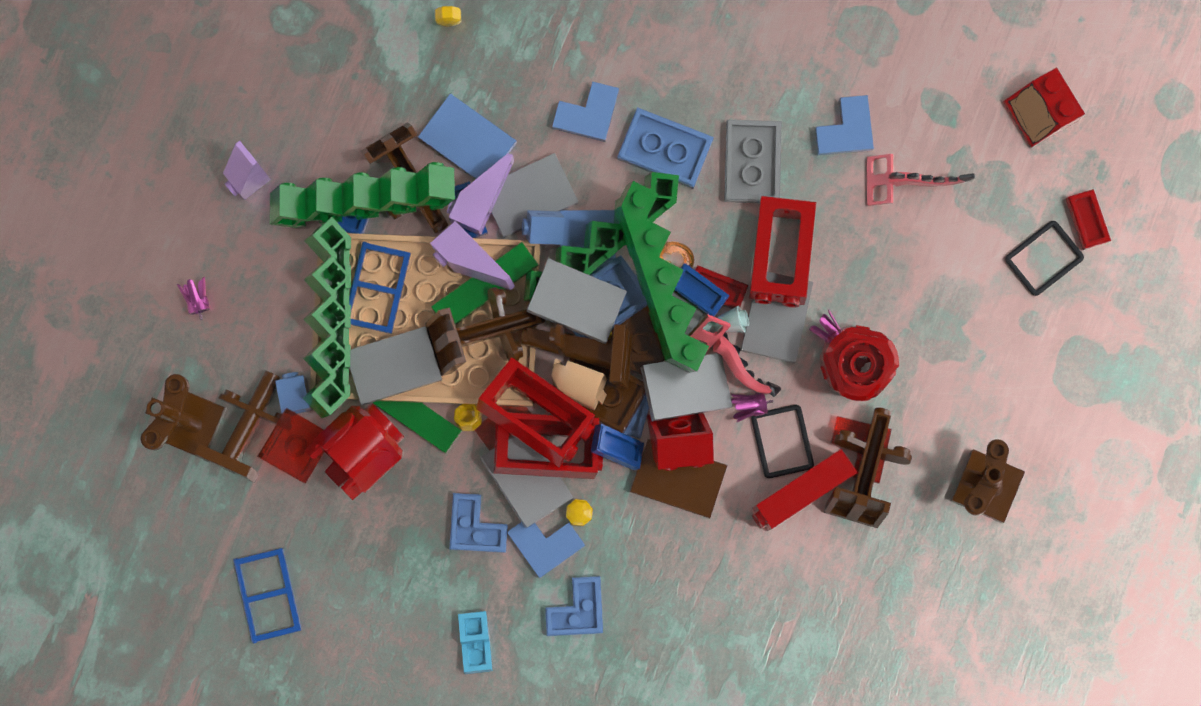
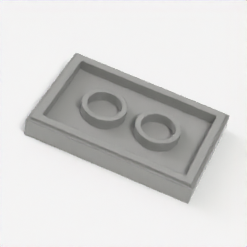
M726 121L724 202L760 203L761 196L780 198L782 121Z
M553 153L507 176L492 210L493 217L504 238L522 230V220L527 218V210L560 211L578 204V200L556 154Z
M548 258L526 312L555 324H561L567 329L606 344L627 291Z
M767 271L766 278L771 283L789 285L794 282V277ZM808 281L805 305H799L796 308L786 307L780 302L759 304L752 299L748 316L749 326H746L741 351L796 363L813 282Z
M426 326L350 350V370L362 406L443 381Z
M718 353L705 355L698 371L688 373L667 361L640 367L652 421L733 407L722 356Z
M515 436L508 440L509 459L550 462ZM495 448L480 458L525 529L574 498L560 477L494 474Z

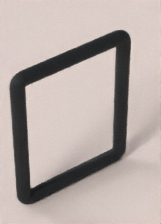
M1050 221L1006 256L1005 261L1031 294L1038 296L1081 263L1084 255L1056 221ZM1054 226L1078 258L1035 290L1011 259Z
M799 405L768 410L767 414L753 415L751 417L763 473L766 478L806 471L814 467L803 413ZM796 410L809 464L769 473L757 418Z

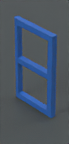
M365 241L362 242L349 295L351 312L357 287L395 296L387 327L351 319V325L392 334L411 256L410 252L369 244ZM366 250L403 257L396 289L359 281Z
M283 548L240 559L235 558L233 562L252 643L255 644L258 641L301 631ZM278 555L285 588L248 597L241 564ZM287 594L294 627L257 636L249 603Z

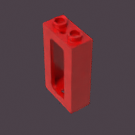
M761 196L749 299H754L759 304L780 302L784 306L791 308L805 305L817 202ZM773 217L800 220L794 282L789 285L771 283L766 278Z
M514 358L508 361L478 398L476 410L558 467L565 460L568 462L572 460L579 449L576 445L581 439L586 441L595 428L592 426L595 417L592 412ZM509 387L515 388L571 427L572 432L561 446H555L497 405L496 402Z
M510 413L540 435L568 437L572 432L571 427L554 415ZM594 418L592 426L599 425V418ZM496 424L494 474L595 479L598 471H602L603 457L591 452L594 430L589 438L584 441L583 462H563L558 467L552 462L509 459L508 439L511 433Z
M840 449L752 507L755 513L751 516L760 529L765 527L769 531L858 472L843 450Z

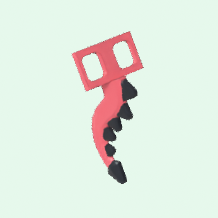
M893 154L867 157V206L893 203V185L896 187L902 185L948 186L973 181L976 175L971 173L960 175L959 177H933L932 175L893 172ZM886 158V173L874 175L873 162L876 159ZM886 185L887 199L874 202L873 189L876 186Z
M707 314L689 333V336L706 342V345L709 346L708 350L713 346V351L724 358L731 372L742 384L756 392L770 394L775 397L781 391L780 386L769 381L765 385L762 379H754L755 374L753 371L745 369L748 363L739 357L740 347L731 344L726 333L731 327L730 323ZM711 321L723 325L715 333L703 329Z

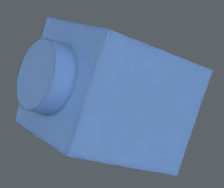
M527 210V218L522 220V235H526V239L530 244L563 245L565 217L560 211Z
M292 372L282 375L281 380H276L280 408L283 415L289 416L313 411L303 399L309 392L308 381L304 375L299 376V372Z

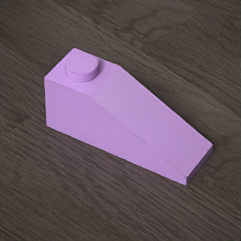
M238 141L233 148L223 174L229 180L225 185L234 196L240 194L246 200L271 179L241 141Z
M506 154L459 193L458 198L449 204L447 213L450 214V223L456 221L462 228L481 236L514 163L512 154Z
M456 221L430 243L435 250L433 257L442 267L448 265L454 272L509 290L515 287L510 276Z

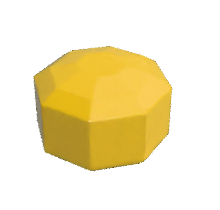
M454 6L436 8L435 21L438 25L445 27L458 25L461 23V10Z
M461 404L455 409L454 421L462 431H474L481 425L482 413L476 410L477 406L475 404Z
M575 499L567 506L566 518L574 526H585L592 520L593 508L586 500Z

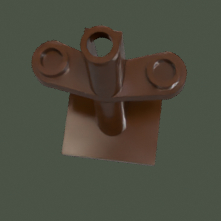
M408 122L360 150L369 164L387 155L394 168L401 167L405 168L407 172L417 173L401 146L418 135L413 126ZM429 205L419 207L434 233L442 231L449 225L440 209L431 210ZM386 211L387 215L392 216L394 220L404 215H394L393 212Z
M493 287L488 290V299L493 319L456 328L449 307L439 310L425 325L440 374L444 376L452 374L466 362L462 347L498 336L508 361L511 358L519 361V358L523 357V349L520 342L514 341L511 333L543 324L546 319L526 312L527 309L505 315L503 307L507 302L505 292L502 288Z
M561 324L551 326L550 331L532 328L522 330V345L610 369L609 381L618 389H629L633 333L626 329V325L614 324L613 337L608 339L606 344L594 339L565 333L564 326Z
M265 370L248 404L239 401L241 396L234 392L225 390L224 394L221 393L218 399L240 408L244 412L222 453L199 444L195 455L206 462L211 461L233 474L238 473L255 483L259 472L251 466L242 463V459L261 419H265L287 430H290L292 426L289 424L291 418L276 412L275 416L265 412L277 389L276 380H280L281 377Z
M179 374L170 375L165 380L163 402L152 397L151 401L147 404L145 413L155 417V419L141 434V443L145 448L153 451L161 449L166 443L195 455L199 444L210 448L227 408L188 392L189 382L184 376ZM155 403L161 405V410L157 414H153L151 411V407Z
M880 407L874 409L866 442L856 439V434L847 430H841L836 435L834 440L836 445L862 454L852 491L836 487L826 502L824 513L874 528H878L889 514L890 502L871 497L879 461L884 460L908 465L911 463L912 456L910 455L911 451L906 447L883 448L891 419V412L888 409Z
M994 439L990 441L987 445L986 454L974 449L971 450L966 468L963 470L956 492L951 498L952 502L965 507L969 514L974 516L984 515L1000 523L1005 522L1025 474V471L1007 464L1009 448L1003 440Z

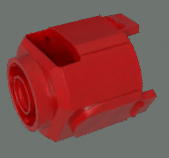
M856 325V327L846 326L834 332L824 343L820 355V368L824 380H827L829 386L835 392L854 401H869L871 398L877 397L894 378L896 369L899 367V356L893 342L882 332L870 330V327ZM870 362L869 369L865 372H861V368L864 367L866 363Z
M370 403L365 409L360 406H350L328 425L304 451L313 460L324 451L333 460L324 472L338 487L343 485L341 489L351 500H354L362 492L366 493L402 459L403 450L398 444L405 437L375 405Z

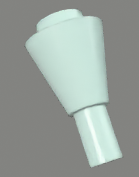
M736 306L716 317L730 323L731 327L726 332L745 333L746 326H749L748 314L746 310H741L740 306ZM711 321L703 329L709 332H717L723 325Z

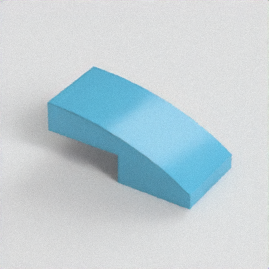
M487 612L458 614L464 674L492 672Z

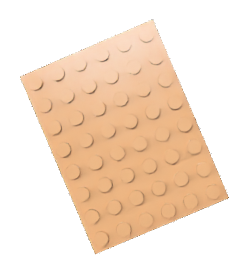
M348 233L351 237V286L363 241L411 253L392 334L351 325V328H349V344L351 349L425 327V323L435 314L431 306L472 277L454 272L448 265L442 267L433 257L435 250L430 244L436 237ZM473 238L494 261L523 242L539 265L533 271L540 270L541 244H530L528 240ZM366 250L359 281L396 289L403 257ZM317 257L318 267L323 262L319 257ZM526 275L514 283L515 287L513 289L504 290L507 300L506 305H503L505 315L528 309L530 302L524 301ZM357 287L351 319L387 327L395 295ZM315 293L316 307L323 300ZM487 302L456 324V328L493 319L490 303ZM537 325L529 328L537 329ZM314 330L312 349L322 340ZM522 330L512 332L514 341L520 342L523 349V357L519 358L518 362L535 373L536 348L522 345ZM499 336L462 347L466 362L452 374L441 376L443 381L379 401L477 405L478 398L508 363ZM312 368L310 390L322 379ZM349 368L350 397L346 400H359ZM509 387L496 402L498 406L533 407L534 401L513 387Z

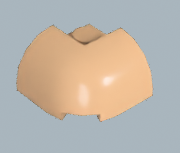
M555 359L551 374L554 387L581 406L594 411L598 403L603 405L607 395L603 390L607 381L603 373L567 361L566 366H564L561 360Z

